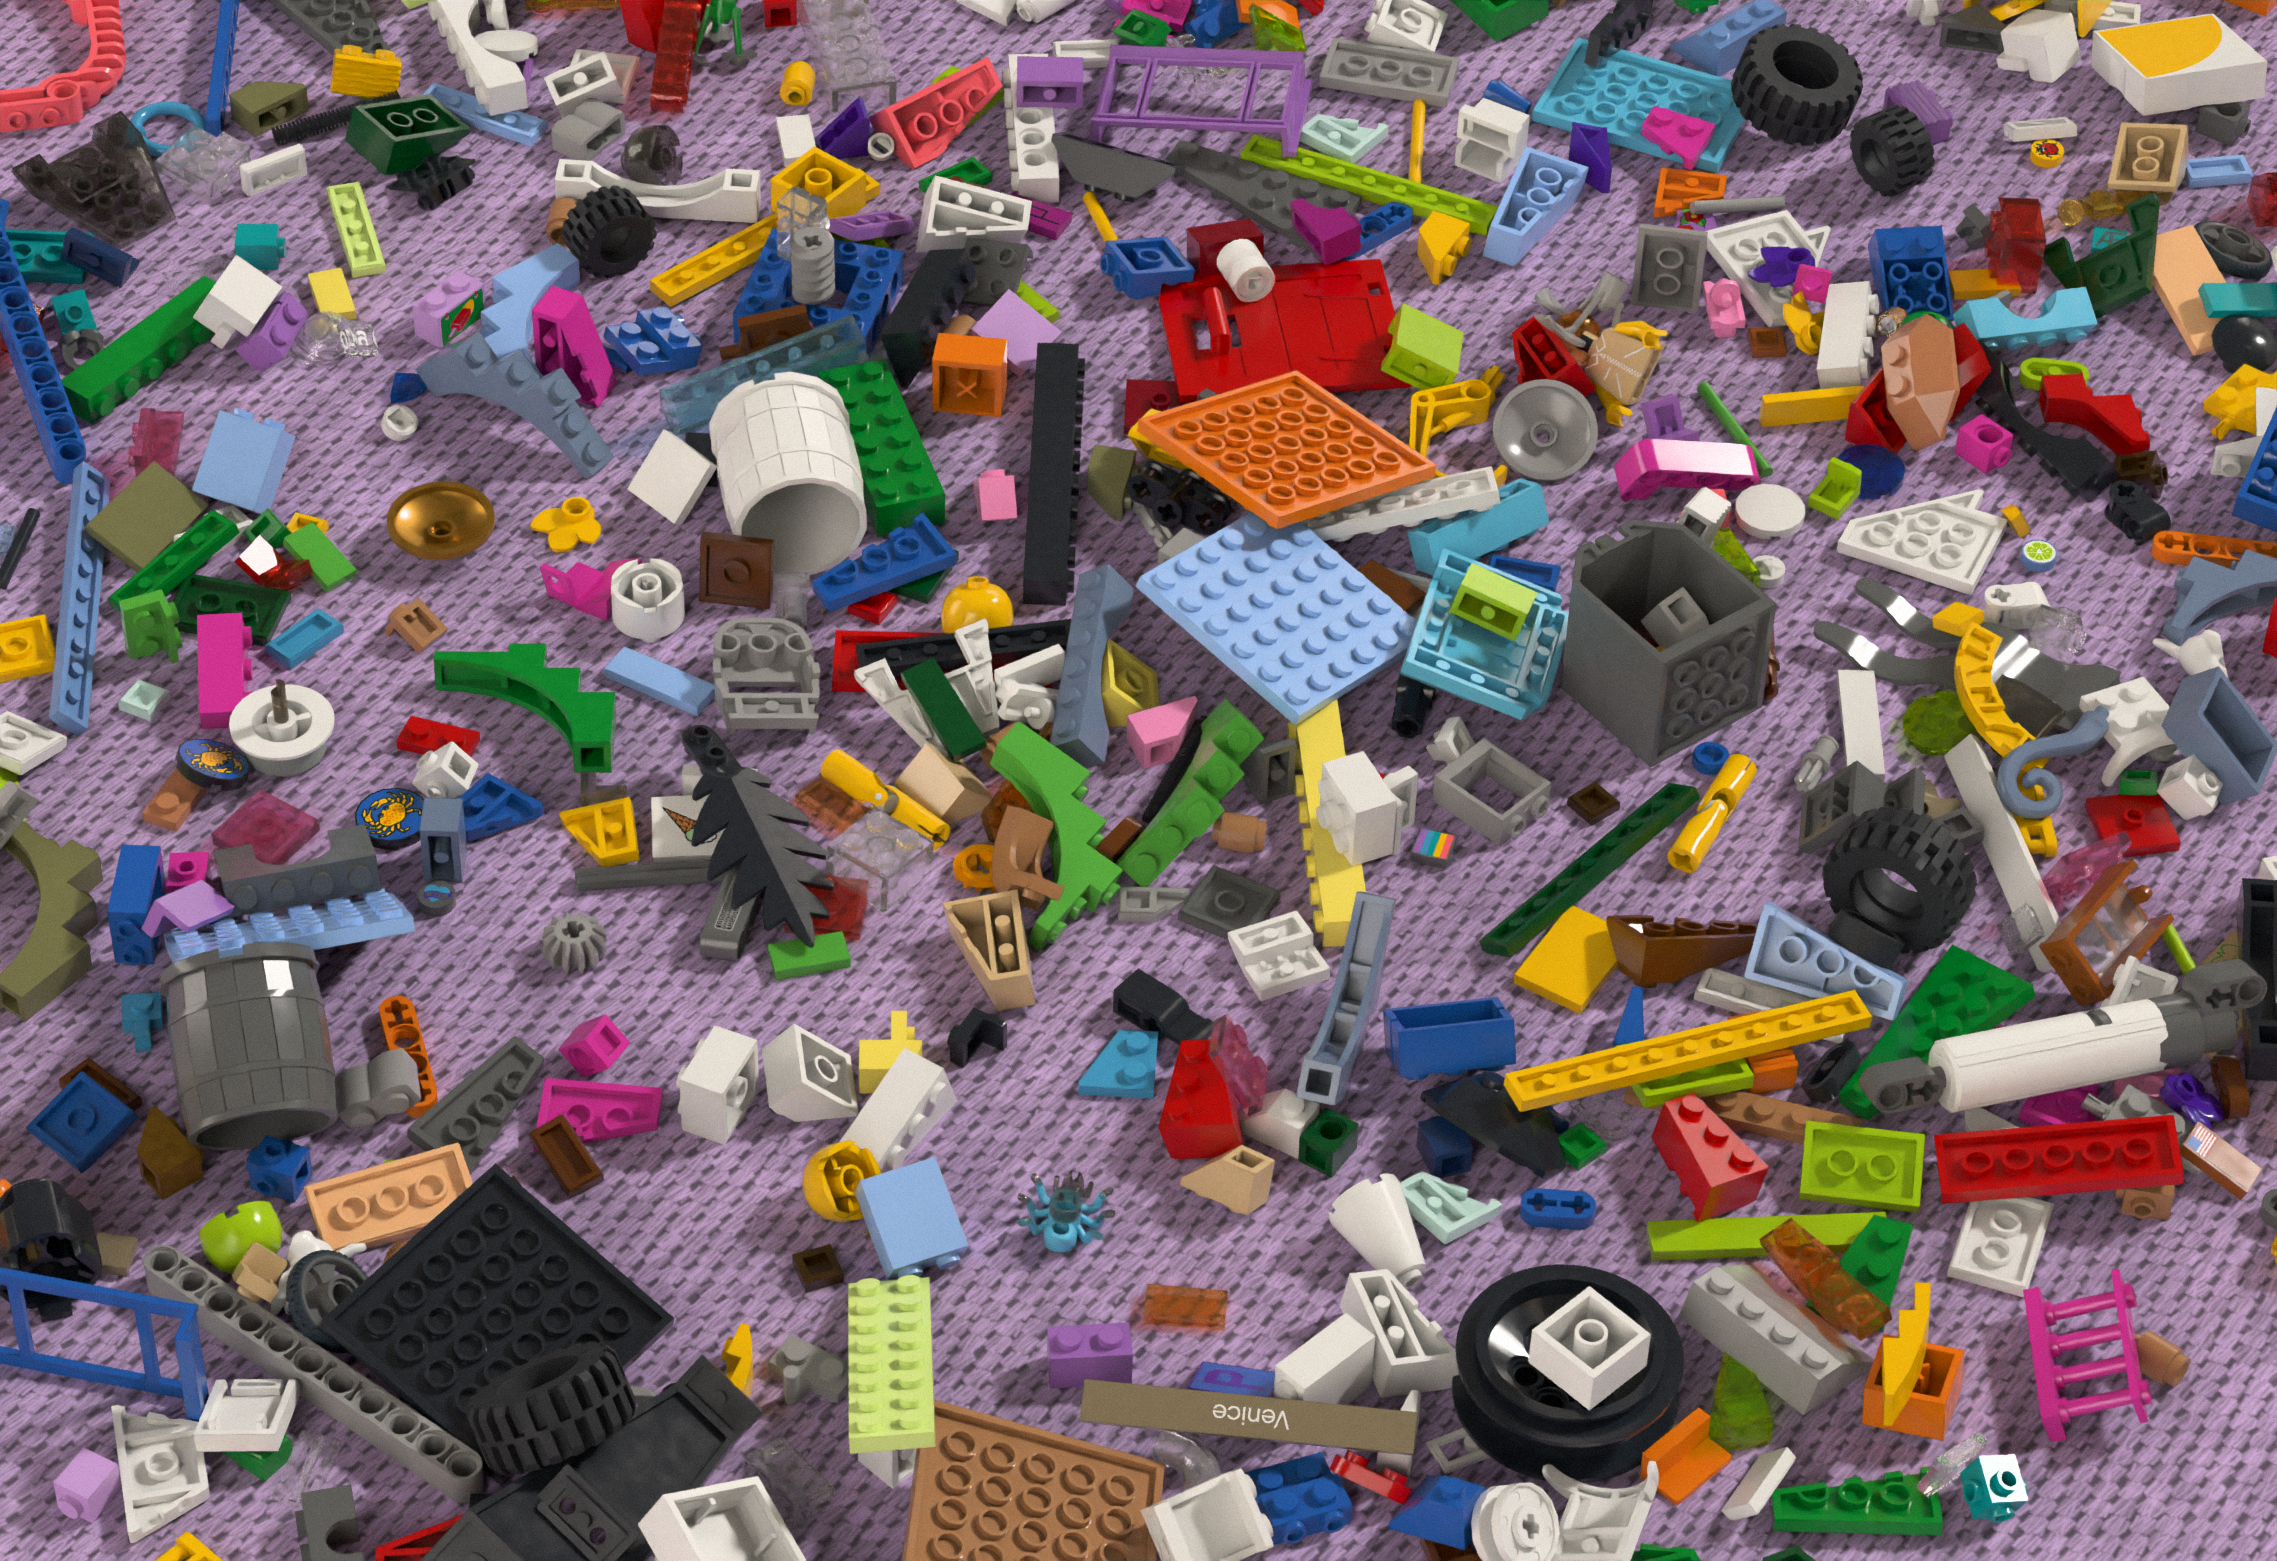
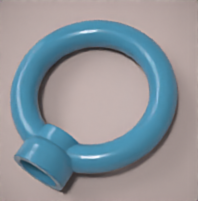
M177 102L149 104L139 109L132 116L129 124L120 125L119 128L121 143L125 151L139 148L149 155L160 158L187 156L201 148L207 140L205 118L194 108ZM175 115L190 121L195 127V134L186 142L175 145H163L146 138L143 124L156 116Z

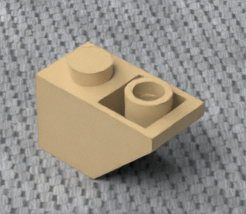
M1240 1145L1201 1164L1183 1176L1180 1185L1193 1190L1200 1197L1210 1198L1227 1206L1235 1213L1248 1215L1268 1201L1275 1160Z

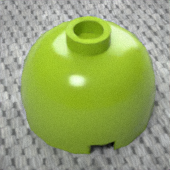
M267 1201L244 1203L236 1206L239 1211L238 1214L226 1218L225 1213L222 1212L207 1222L199 1231L198 1237L203 1252L210 1263L223 1273L232 1275L252 1242H257L278 1254L282 1243V1227L280 1219L271 1203Z

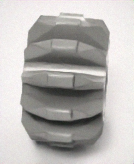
M566 911L562 919L552 917L550 925L544 927V932L542 933V953L545 956V960H549L553 970L563 967L567 975L572 968H577L583 975L585 965L596 969L599 959L605 958L606 931L603 925H599L596 916L586 918L583 911L579 912L576 916H571Z

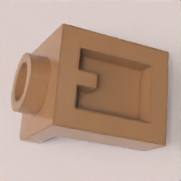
M418 597L408 606L405 603H401L389 614L388 618L391 621L384 632L389 637L398 632L420 654L442 638L448 628Z

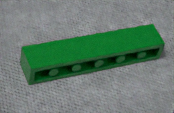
M202 276L64 377L61 381L73 414L93 424L102 416L109 415L114 407L122 401L133 397L149 381L157 379L164 370L176 361L183 360L187 353L199 344L206 343L214 332L195 320L193 316L216 282L206 276Z

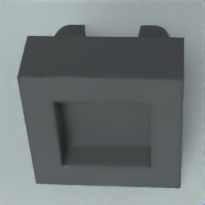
M1974 203L1962 211L1966 217L1955 230L1960 238H1965L1972 234L1965 240L1970 249H1977L1985 244L1992 247L2001 241L1991 222Z

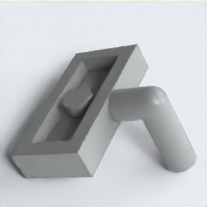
M792 1334L789 1335L768 1361L769 1371L783 1377L784 1401L790 1406L798 1404L808 1390L835 1403H839L849 1391V1362Z

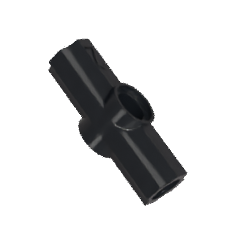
M1399 674L1395 697L1396 706L1394 707L1391 729L1396 731L1399 737L1413 739L1415 736L1422 734L1428 709H1432L1433 706L1432 700L1435 698L1436 688Z

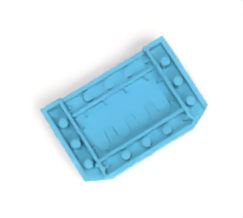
M1443 548L1431 577L1399 674L1466 701L1481 704L1523 720L1543 709L1548 701L1566 641L1569 613L1561 610L1560 604L1563 599L1560 594ZM1471 563L1538 592L1515 642L1449 612Z

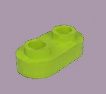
M2035 357L2028 358L2021 363L2018 378L2024 387L2039 391L2041 377L2046 375L2083 374L2087 386L2089 371L2078 362Z

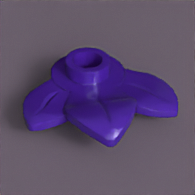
M1765 247L1760 250L1766 263L1748 271L1747 274L1748 277L1758 283L1770 282L1771 287H1784L1795 282L1800 264L1815 267V259L1811 252L1805 248Z
M2180 1073L2178 1076L2169 1075L2164 1080V1085L2160 1088L2162 1099L2175 1112L2180 1113L2184 1111L2187 1119L2193 1125L2199 1121L2211 1130L2209 1121L2222 1122L2225 1120L2226 1115L2221 1103L2213 1095L2205 1093L2203 1084L2194 1076Z

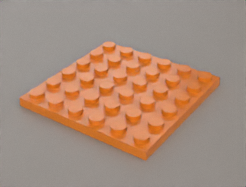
M1297 370L1140 418L1137 431L1148 438L1154 445L1165 450L1175 460L1182 462L1196 472L1198 476L1209 481L1219 488L1222 493L1236 500L1245 509L1253 512L1275 529L1285 528L1288 525L1309 520L1331 511H1337L1340 508L1364 502L1367 499L1382 494L1391 493L1410 485H1416L1419 482L1434 478L1437 467L1436 464Z

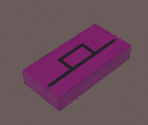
M1015 193L1011 194V196L1032 201L1027 231L1057 240L1072 222V213Z

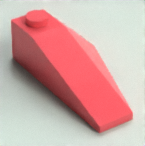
M986 57L870 116L869 120L876 133H886L891 136L894 141L893 154L912 169H915L940 156L948 148L947 146L966 128L969 121L984 108L1003 85L989 58Z

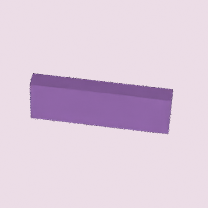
M890 210L835 217L830 219L828 231L852 241H861L912 233L914 221Z

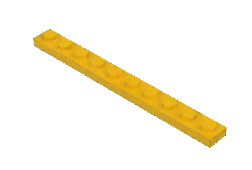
M1851 990L1506 1073L1503 1085L1518 1110L1524 1112L1869 1028L1873 1016L1856 991Z

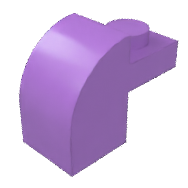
M1669 394L1641 403L1647 434L1642 435V440L1663 439L1700 442L1698 431L1684 428L1678 395Z

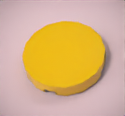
M2011 0L1987 11L2002 21L2037 6L2046 0Z

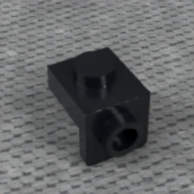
M973 1008L960 1025L956 1024L949 1033L947 1045L950 1046V1062L964 1068L982 1043L1004 1051L1007 1047V1022L996 1015Z

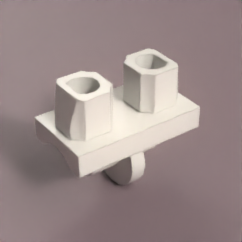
M1004 679L995 693V697L1002 703L997 714L1003 720L1029 723L1033 729L1045 730L1054 721L1059 690L1045 688L1037 683L1026 685L1019 684L1012 679Z

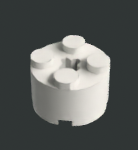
M650 558V563L638 564L637 559L620 566L612 575L611 580L612 619L614 625L622 633L633 638L642 639L647 643L657 642L662 637L677 630L685 617L684 587L680 571L667 561Z

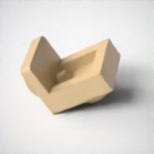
M252 1242L232 1273L234 1281L239 1284L236 1291L255 1303H258L260 1298L271 1303L279 1291L276 1282L288 1264L286 1259L261 1244Z

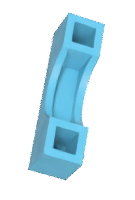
M2086 287L2056 290L2041 304L2040 317L2036 319L2022 318L2013 314L2001 303L1998 297L1967 301L1953 314L1956 326L1965 323L1976 340H1981L1992 351L2005 347L2013 351L2024 348L2029 344H2038L2039 347H2045L2062 340H2067L2068 343H2076L2084 340L2087 337V333L2098 324Z

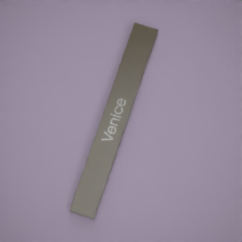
M1084 1379L1080 1422L1413 1456L1417 1412Z

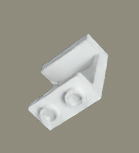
M1241 1468L1223 1473L1140 1510L1161 1561H1240L1255 1553L1274 1547L1271 1539L1273 1537L1272 1525L1267 1516L1263 1513L1261 1514L1255 1500L1257 1491L1254 1482L1249 1475L1244 1474Z

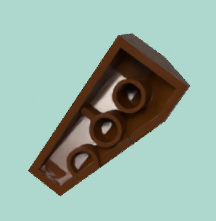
M1651 915L1607 916L1606 920L1620 972L1633 979L1635 985L1643 988H1655L1657 983H1673L1750 953L1758 927L1757 923L1719 920L1709 921V926L1706 927L1704 924L1678 917L1674 918V924L1653 922L1654 917Z

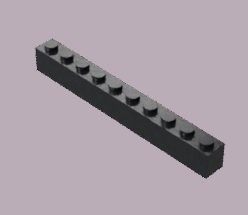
M1037 343L1023 575V604L1066 606L1067 593H1074L1075 571H1068V568H1075L1076 547H1069V544H1076L1077 523L1070 522V520L1078 519V498H1072V496H1079V475L1073 474V472H1080L1081 451H1074V448H1081L1082 427H1075V425H1082L1083 404H1077V402H1083L1084 381H1078V379H1085V358H1079V344Z

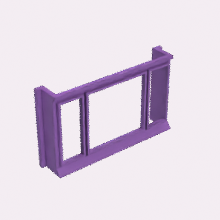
M1110 45L1109 61L1094 116L1091 118V130L1088 139L1102 143L1106 126L1281 133L1283 157H1296L1312 88V79H1306L1304 52ZM1119 64L1146 65L1134 114L1110 113L1120 77ZM1158 65L1250 68L1239 117L1146 114ZM1261 69L1292 70L1281 120L1250 119Z

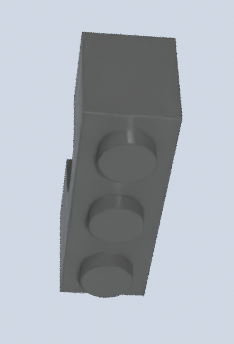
M351 1484L300 1493L303 1510L294 1511L298 1537L307 1535L308 1544L300 1545L302 1561H364L363 1551L350 1554L334 1552L341 1545L360 1542Z

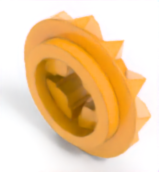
M976 844L963 849L957 854L953 862L955 881L962 882L964 890L975 887L977 892L980 893L983 888H989L995 893L996 889L992 879L994 845ZM977 862L984 869H989V874H983L981 870H977Z

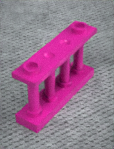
M2119 1269L2111 1270L2114 1291L2053 1304L2052 1301L2045 1302L2039 1287L2023 1290L2041 1420L2050 1441L2067 1440L2065 1423L2071 1422V1417L2133 1404L2140 1424L2148 1422L2146 1405L2152 1404L2153 1401L2147 1379L2142 1380L2131 1314V1308L2137 1307V1300L2132 1283H2124ZM2117 1307L2119 1323L2058 1336L2057 1333H2052L2051 1326L2057 1325V1320ZM2122 1339L2124 1355L2067 1368L2056 1365V1358L2062 1357V1352ZM2127 1371L2129 1388L2067 1401L2066 1397L2061 1398L2060 1390L2067 1389V1384Z

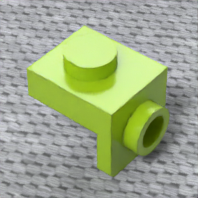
M1832 457L1828 461L1827 475L1809 495L1808 506L1839 520L1860 495L1862 471L1850 463Z

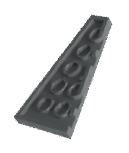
M1179 140L1166 158L1168 162L1186 166L1185 173L1181 174V177L1194 185H1202L1212 191V196L1217 199H1225L1235 205L1234 209L1268 230L1279 232L1290 239L1291 244L1298 248L1304 247L1313 253V257L1319 261L1321 259L1293 227L1290 202L1302 197L1308 203L1320 208L1336 209L1342 206L1352 217L1362 201L1361 195L1348 192L1347 190L1335 188L1315 180L1299 177L1282 170L1273 169L1253 161H1247Z

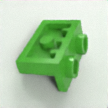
M162 589L119 601L125 649L129 658L149 657L156 652L166 650L172 664L179 662L177 649L183 648L178 628L174 626V624L179 623V615L174 602H167Z

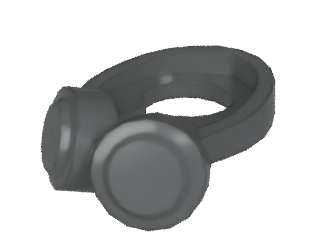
M88 328L81 329L80 332L74 330L64 334L60 338L58 345L62 349V358L66 368L73 372L81 366L74 361V356L78 352L77 343L80 340L85 341L87 350L96 355L104 349L102 344L104 336L98 331Z

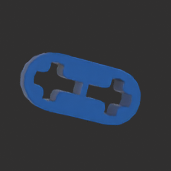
M1536 1188L1528 1190L1522 1195L1519 1212L1522 1220L1530 1226L1582 1230L1594 1223L1597 1206L1594 1198L1585 1192ZM1534 1204L1542 1205V1211L1534 1210ZM1574 1207H1580L1582 1214L1574 1213Z

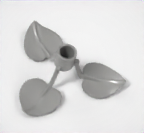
M1605 271L1593 292L1575 311H1570L1561 305L1552 295L1549 287L1544 288L1536 293L1534 300L1547 310L1574 324L1571 327L1564 328L1552 319L1551 314L1545 316L1536 313L1534 318L1546 329L1556 333L1566 342L1578 347H1584L1586 342L1574 335L1580 325H1584V320L1595 307L1607 313L1611 308H1614L1611 328L1615 327L1619 323L1620 313L1625 305L1620 302V299L1629 284L1612 273ZM1659 358L1657 364H1667L1671 358Z

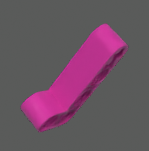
M1645 439L1633 444L1614 466L1621 499L1624 502H1629L1631 499L1645 500L1659 486L1741 490L1755 486L1760 481L1752 447L1743 444Z

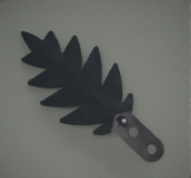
M695 725L686 729L682 733L681 740L684 750L688 755L692 756L700 767V772L703 774L693 790L692 799L698 801L709 795L697 818L691 845L697 847L725 829L712 854L707 872V880L713 881L743 861L736 876L731 907L737 909L765 891L763 902L764 929L770 931L785 921L791 931L809 948L814 947L815 933L811 917L828 920L830 912L805 886L833 891L834 883L798 855L826 860L827 851L801 832L784 823L807 827L809 826L810 819L796 807L765 789L771 787V780L753 769L742 767L719 735L710 727Z

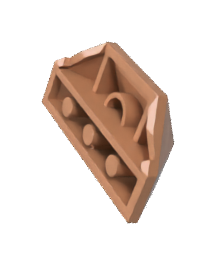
M1925 314L1899 326L1881 346L1887 409L1913 450H1922L1945 439L1947 433L1945 428L1953 415L1960 393L1953 329L1934 317Z

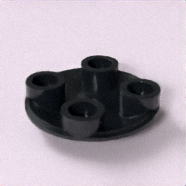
M2245 314L2229 315L2220 320L2212 331L2211 337L2214 350L2223 361L2224 369L2229 373H2235L2244 364L2263 371L2271 367L2277 358V338L2268 325L2253 316Z

